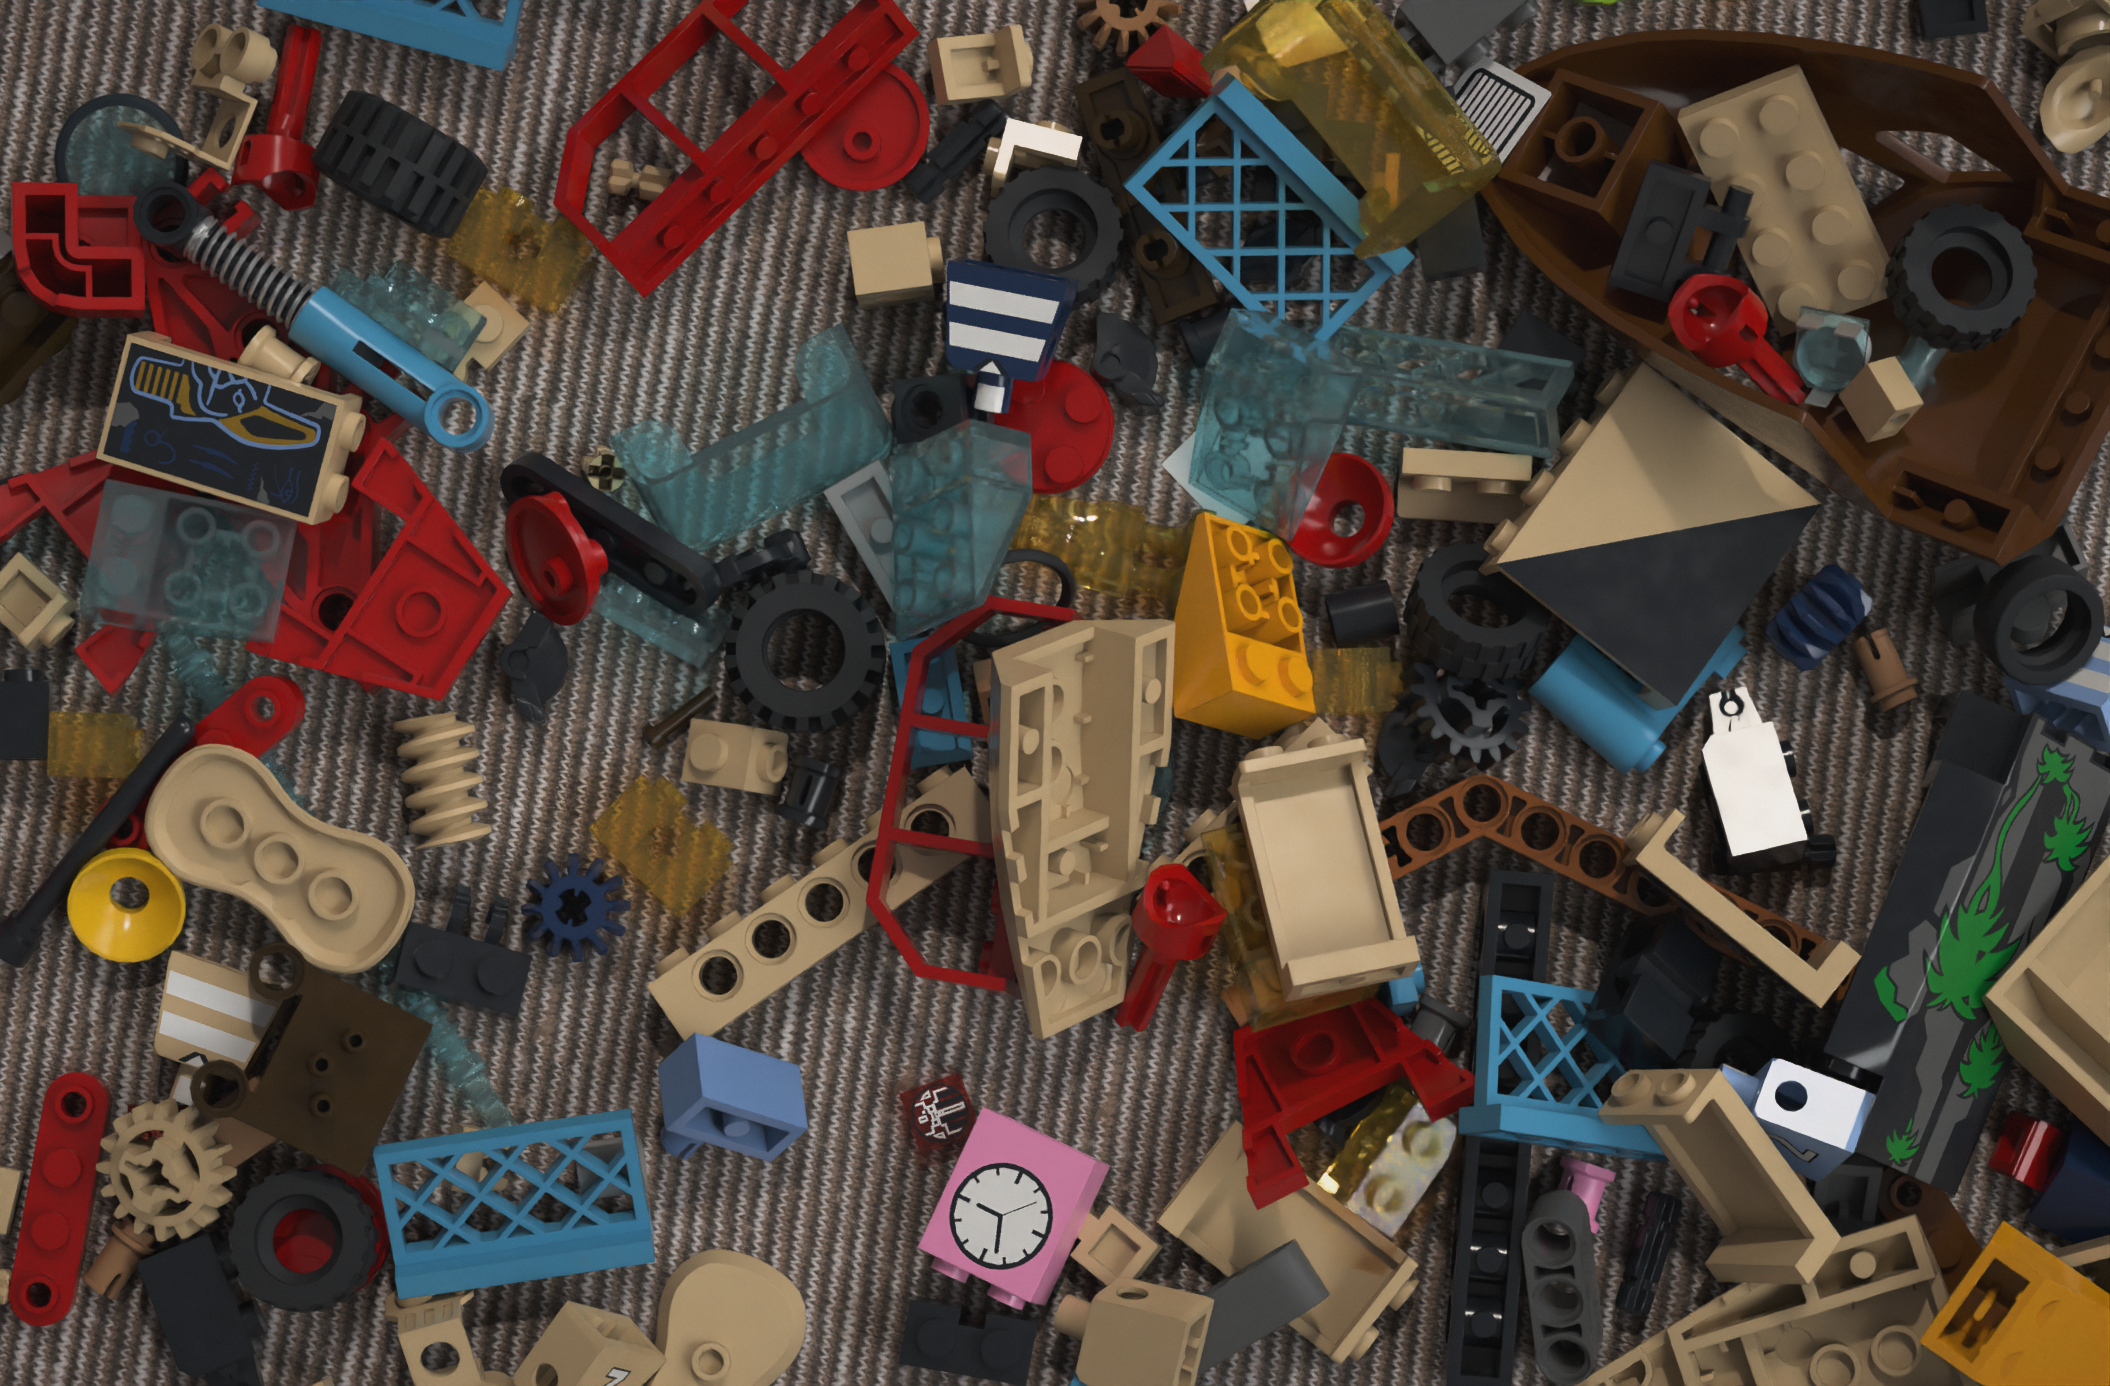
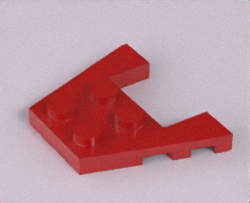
M381 436L350 485L405 520L404 527L334 634H330L289 606L275 599L244 648L256 655L443 702L513 593L397 448Z
M98 449L70 458L68 463L33 475L29 472L8 479V483L0 485V545L43 512H47L126 609L74 649L75 655L108 696L113 698L120 692L226 537V530L191 487L97 459Z
M1363 987L1298 999L1233 1032L1238 1095L1242 1104L1244 1130H1242L1243 1150L1247 1157L1248 1166L1246 1183L1249 1195L1257 1210L1309 1185L1305 1172L1285 1136L1286 1134L1401 1077L1407 1078L1432 1123L1458 1111L1459 1107H1466L1474 1103L1475 1075L1466 1068L1461 1070L1445 1057L1442 1049L1428 1038L1422 1040L1403 1024L1400 1016Z

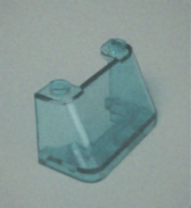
M842 323L810 338L801 346L796 355L795 372L806 397L805 399L694 454L690 450L687 451L682 439L672 427L660 421L648 420L637 423L608 438L655 526L697 553L705 552L824 493L825 488L880 457L882 462L886 459L892 449L893 442L890 423Z

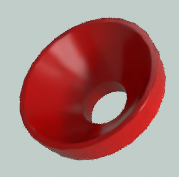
M1330 453L1319 456L1306 463L1296 472L1286 486L1280 504L1279 518L1281 531L1293 551L1312 564L1328 569H1343L1357 565L1373 555L1387 538L1394 518L1393 493L1379 470L1362 457L1350 453ZM1350 504L1361 505L1365 513L1361 529L1349 537L1338 536L1334 530V521L1338 512Z

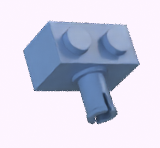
M695 1032L658 1065L665 1124L660 1130V1139L665 1149L674 1157H678L681 1152V1159L686 1160L692 1157L697 1149L706 1142L771 1162L808 1130L799 1065Z

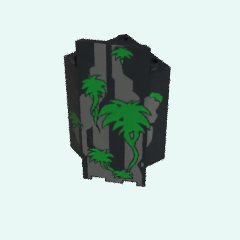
M1965 690L1942 695L1932 718L1945 724L1946 727L1921 785L1929 789L1827 1039L1802 1036L1797 1046L1798 1049L1812 1054L1808 1066L1838 1079H1846L1852 1082L1863 1083L1865 1077L1872 1079L1868 1091L1874 1093L1875 1096L1854 1151L1952 1195H1956L2012 1058L1986 1008L1982 996L2084 882L2110 819V757L2096 752L2097 747L2076 735L2047 725L2048 719L2035 712L2022 715Z

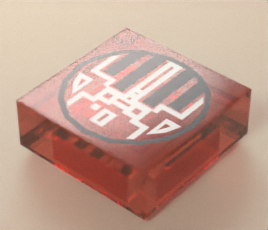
M960 1072L899 1094L921 1154L970 1136L977 1117Z

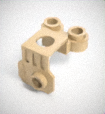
M211 23L201 32L191 56L192 67L196 70L191 85L222 99L202 151L183 140L147 125L118 121L116 127L132 135L129 143L130 147L149 156L165 160L168 151L202 167L209 168L212 166L215 169L230 171L258 103V100L244 94L243 90L246 84H250L253 81L263 83L269 78L276 65L277 51L270 46V41L267 37L246 27H239L232 31L217 23ZM235 116L236 123L233 134L227 144L219 148V138L222 129L228 120Z
M396 1287L394 1292L386 1297L385 1316L387 1321L398 1322V1338L415 1386H515L510 1376L500 1371H484L481 1359L474 1358L462 1321V1305L474 1297V1289L399 1300ZM445 1342L452 1345L458 1351L459 1362L456 1365L430 1372L423 1366L421 1354L430 1344Z

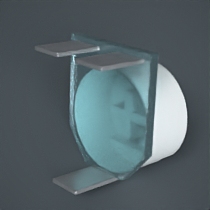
M1804 305L1800 307L1799 320L1796 323L1798 329L1793 365L1806 386L1813 388L1804 403L1826 408L1835 394H1840L1869 362L1872 352V344L1869 337L1871 320Z

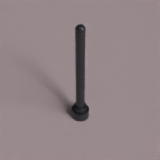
M181 716L173 720L20 911L12 910L8 916L0 915V959L17 968H23L40 948L38 939L43 933L40 926L71 889L72 882L87 862L102 851L194 737L196 725L192 719Z

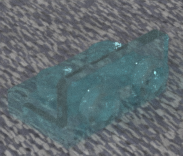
M401 260L396 261L392 265L384 279L371 272L365 282L343 268L329 288L452 372L455 371L487 323V318Z
M614 573L606 587L600 585V590L594 596L593 603L588 607L600 616L703 672H706L725 637L726 628L729 629L733 620V616L714 604L698 617H685L677 612H673Z

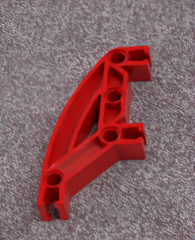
M210 166L186 189L206 206L219 192L225 195L233 187L214 167ZM243 199L234 206L238 212L221 224L222 226L227 225L226 233L236 232V240L238 241L245 238L263 222L260 216ZM171 202L155 216V224L158 231L172 232L182 225L185 218L183 203ZM143 236L142 247H144L145 278L155 332L171 337V344L237 364L240 356L249 344L252 332L261 325L270 324L278 329L279 341L305 359L313 356L288 339L290 329H286L285 321L277 323L276 314L267 316L266 308L258 310L257 302L249 303L247 295L239 296L238 289L230 290L228 283H220L219 276L211 277L210 269L202 270L200 263L192 264V261H188L187 258L175 263L167 261L164 250L157 248ZM387 360L384 361L379 369L393 380H396L403 374L400 369ZM321 362L320 369L310 386L337 394L338 373ZM352 382L338 395L351 393L363 397L360 414L366 416L364 440L355 452L349 451L343 475L349 477L350 484L381 436L393 444L413 426L395 412L378 423L375 417L364 408L365 403L372 396ZM414 387L410 390L426 403L428 402L417 388ZM349 485L348 495L341 511L338 514L333 513L328 521L310 525L217 496L234 529L286 603L299 614L330 634H334L335 631L326 622L325 613L327 606L332 600L343 596L350 597L355 602L379 565L382 505ZM356 680L367 693L376 695L383 688L382 686Z

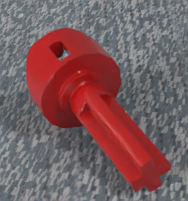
M296 24L287 26L266 134H253L243 137L236 155L230 185L250 183L264 191L286 211H302L314 206L321 174L310 158L315 148L303 143L302 140L323 37L320 36L321 31L316 28H302Z
M1695 274L1681 285L1669 304V321L1679 342L1699 362L1713 368L1727 367L1735 364L1762 393L1788 404L1793 402L1799 405L1804 400L1806 395L1800 388L1805 381L1763 338L1768 321L1765 304L1744 282L1726 275ZM1700 305L1701 309L1695 315L1690 309H1695Z
M1166 864L1153 870L1131 915L1133 929L1144 943V947L1127 981L1124 1002L1117 1004L1115 1007L1117 1013L1114 1020L1121 1027L1131 1025L1137 1032L1144 1031L1147 1028L1179 960L1199 959L1210 952L1228 913L1183 864Z

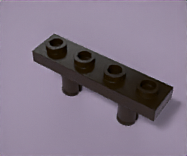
M1125 65L1072 86L1107 185L1114 196L1115 207L1119 206L1123 229L1158 325L1164 326L1221 304L1210 271L1122 185L1163 143L1140 79L1131 73ZM1172 166L1161 167L1143 185L1159 203H1185ZM1169 212L1186 229V212Z

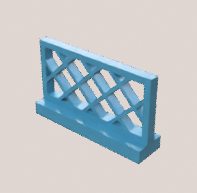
M257 0L256 5L503 71L515 57L520 33H517L524 0H507L508 3L503 22L480 16L470 0H456L462 11L445 7L455 0H439L436 3L423 0Z
M1227 72L1210 89L1212 93L1122 185L1304 364L1393 273L1398 275L1415 256L1236 77ZM1215 113L1231 129V157H1195V132ZM1241 140L1257 156L1241 157ZM1186 142V157L1170 158ZM1242 165H1267L1276 174V201L1240 202ZM1186 166V203H1159L1143 185L1161 167ZM1195 166H1231V202H1195ZM1286 185L1302 201H1285ZM1276 210V246L1240 247V211ZM1285 210H1312L1321 219L1320 246H1285ZM1231 211V247H1203L1195 239V212ZM1169 212H1186V229ZM1330 229L1346 245L1330 246ZM1356 254L1373 270L1354 290H1330V255ZM1285 255H1320V291H1285ZM1213 256H1231V274ZM1240 256H1276V291L1249 292L1240 283ZM1344 299L1330 313V300ZM1285 300H1320V325L1300 343L1285 328ZM1259 301H1275V317Z
M1498 975L1480 976L1474 1106L1459 1107L1458 1134L1656 1163L1670 1162L1644 1125H1606L1598 1115V1111L1603 1104L1592 1088L1606 1073L1614 1084L1622 1075L1626 1074V1071L1619 1062L1620 1058L1581 1024L1586 1013L1585 1007H1589L1596 992ZM1502 993L1511 994L1525 1015L1511 1032L1501 1018ZM1534 998L1541 1000L1537 1003ZM1558 1002L1562 1003L1575 1023L1562 1039L1559 1038L1546 1018V1015ZM1533 1029L1549 1052L1535 1068L1519 1045ZM1583 1037L1598 1059L1585 1075H1583L1569 1053ZM1506 1057L1522 1080L1509 1095L1497 1093L1498 1067ZM1660 1064L1648 1066L1646 1070L1662 1069V1066ZM1556 1066L1559 1067L1572 1087L1559 1103L1555 1101L1543 1082L1544 1078ZM1530 1093H1531V1095L1533 1096L1534 1099L1527 1098V1097H1528V1096L1530 1095ZM1580 1101H1581V1103L1583 1104V1106H1577V1105H1578V1103H1579Z
M631 1108L374 1146L373 1157L395 1263V1282L399 1300L655 1262L654 1228L651 1211L648 1208ZM621 1131L623 1147L609 1164L583 1149L584 1145L593 1135ZM546 1142L562 1153L548 1170L542 1173L518 1158L529 1144ZM481 1151L497 1161L480 1183L454 1167L465 1153ZM572 1160L599 1175L582 1196L555 1181ZM417 1161L433 1172L415 1192L393 1179L391 1164ZM625 1164L627 1165L628 1176L620 1172ZM508 1169L534 1184L533 1188L518 1206L491 1190ZM444 1178L470 1194L454 1215L427 1199ZM612 1183L632 1196L634 1210L608 1214L592 1203L606 1186ZM545 1192L571 1207L561 1221L548 1223L542 1222L528 1212ZM398 1199L406 1203L401 1211L399 1210ZM481 1201L508 1217L498 1230L486 1232L476 1230L465 1223V1220ZM416 1211L443 1226L434 1239L406 1243L403 1227Z

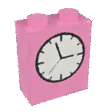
M983 1107L917 1248L935 1256L931 1267L953 1279L966 1283L969 1274H973L991 1283L987 1295L1018 1310L1023 1309L1026 1301L1046 1306L1111 1165L1002 1113Z

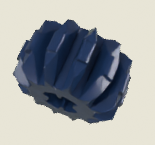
M1837 564L1826 565L1768 622L1765 636L1775 646L1774 650L1787 663L1790 661L1801 672L1813 670L1870 613L1873 599L1863 589L1864 585L1851 572L1848 574Z
M570 853L567 858L568 876L564 877L559 866L553 860H548L543 864V868L553 883L548 887L541 881L535 879L528 880L526 888L532 893L543 896L541 904L527 903L522 905L521 914L525 916L542 915L543 922L533 926L528 931V936L531 940L543 938L550 931L554 933L547 946V955L557 957L562 952L567 939H569L572 961L583 962L586 954L584 939L589 940L598 955H605L609 952V947L599 932L605 929L612 935L624 936L626 927L621 923L610 920V912L630 911L631 902L622 899L610 901L608 894L620 889L625 883L620 875L610 877L601 885L598 883L605 870L606 862L604 860L596 858L590 864L585 877H583L580 854ZM572 890H575L576 897H583L584 893H586L592 902L585 909L588 920L579 926L577 919H569L567 923L561 915V912L568 906L564 896Z

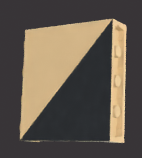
M1643 361L1625 369L1623 372L1615 368L1603 380L1593 398L1600 402L1587 421L1582 418L1577 419L1562 436L1557 445V448L1563 452L1562 456L1550 472L1542 468L1524 488L1520 499L1527 504L1513 523L1506 518L1489 536L1483 547L1489 553V556L1478 570L1485 576L1498 571L1506 575L1644 684L1637 696L1656 711L1676 707L1822 503Z

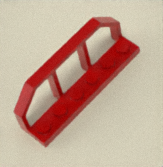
M703 0L568 130L553 205L645 299L919 35V32L893 0H861L787 72L730 21L749 0ZM718 31L771 78L775 84L711 146L702 152L647 99ZM636 110L687 157L692 164L609 242L582 215L595 149Z
M986 595L912 649L865 902L915 976L925 980L983 989L996 996L1022 1000L1004 922L997 879L991 898V914L998 916L994 941L986 940L983 945L979 974L929 965L886 902L896 844L995 860L993 844L899 829L917 730L987 742L990 728L988 725L920 715L930 661L996 614L1051 622L1052 627L1044 626L1041 633L1073 620H1086L1075 609Z

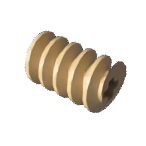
M457 712L423 716L393 723V730L395 732L413 735L412 740L397 748V755L401 758L417 761L415 766L401 773V780L404 783L421 786V790L405 799V805L407 808L425 811L426 815L410 823L409 830L414 834L429 836L430 840L414 850L470 842L492 832L490 824L472 821L471 816L486 808L488 802L487 799L468 796L467 790L483 782L484 777L483 774L464 771L463 765L480 756L479 749L460 745L459 740L476 731V727L473 723L456 720L455 715Z

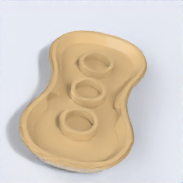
M206 744L194 747L184 753L169 767L150 798L146 810L144 828L147 842L155 857L163 862L181 880L195 886L233 895L256 908L269 920L286 944L292 945L299 950L306 963L319 970L333 974L350 975L371 968L395 946L410 920L414 908L415 887L413 878L399 855L386 843L365 833L326 824L304 811L284 791L270 770L246 751L222 744Z
M709 1249L694 1254L672 1273L661 1294L655 1346L667 1361L642 1386H770L795 1360L805 1338L807 1324L806 1308L799 1290L780 1271L750 1255L726 1249Z

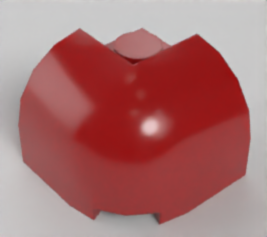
M12 182V258L17 279L31 299L53 313L75 318H143L145 312L144 247H141V233L137 230L133 220V205L137 196L78 195V183Z

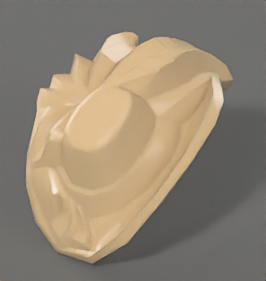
M2096 45L2079 51L2059 68L2046 85L2039 113L2043 132L2058 151L2068 154L2083 151L2110 131V45Z

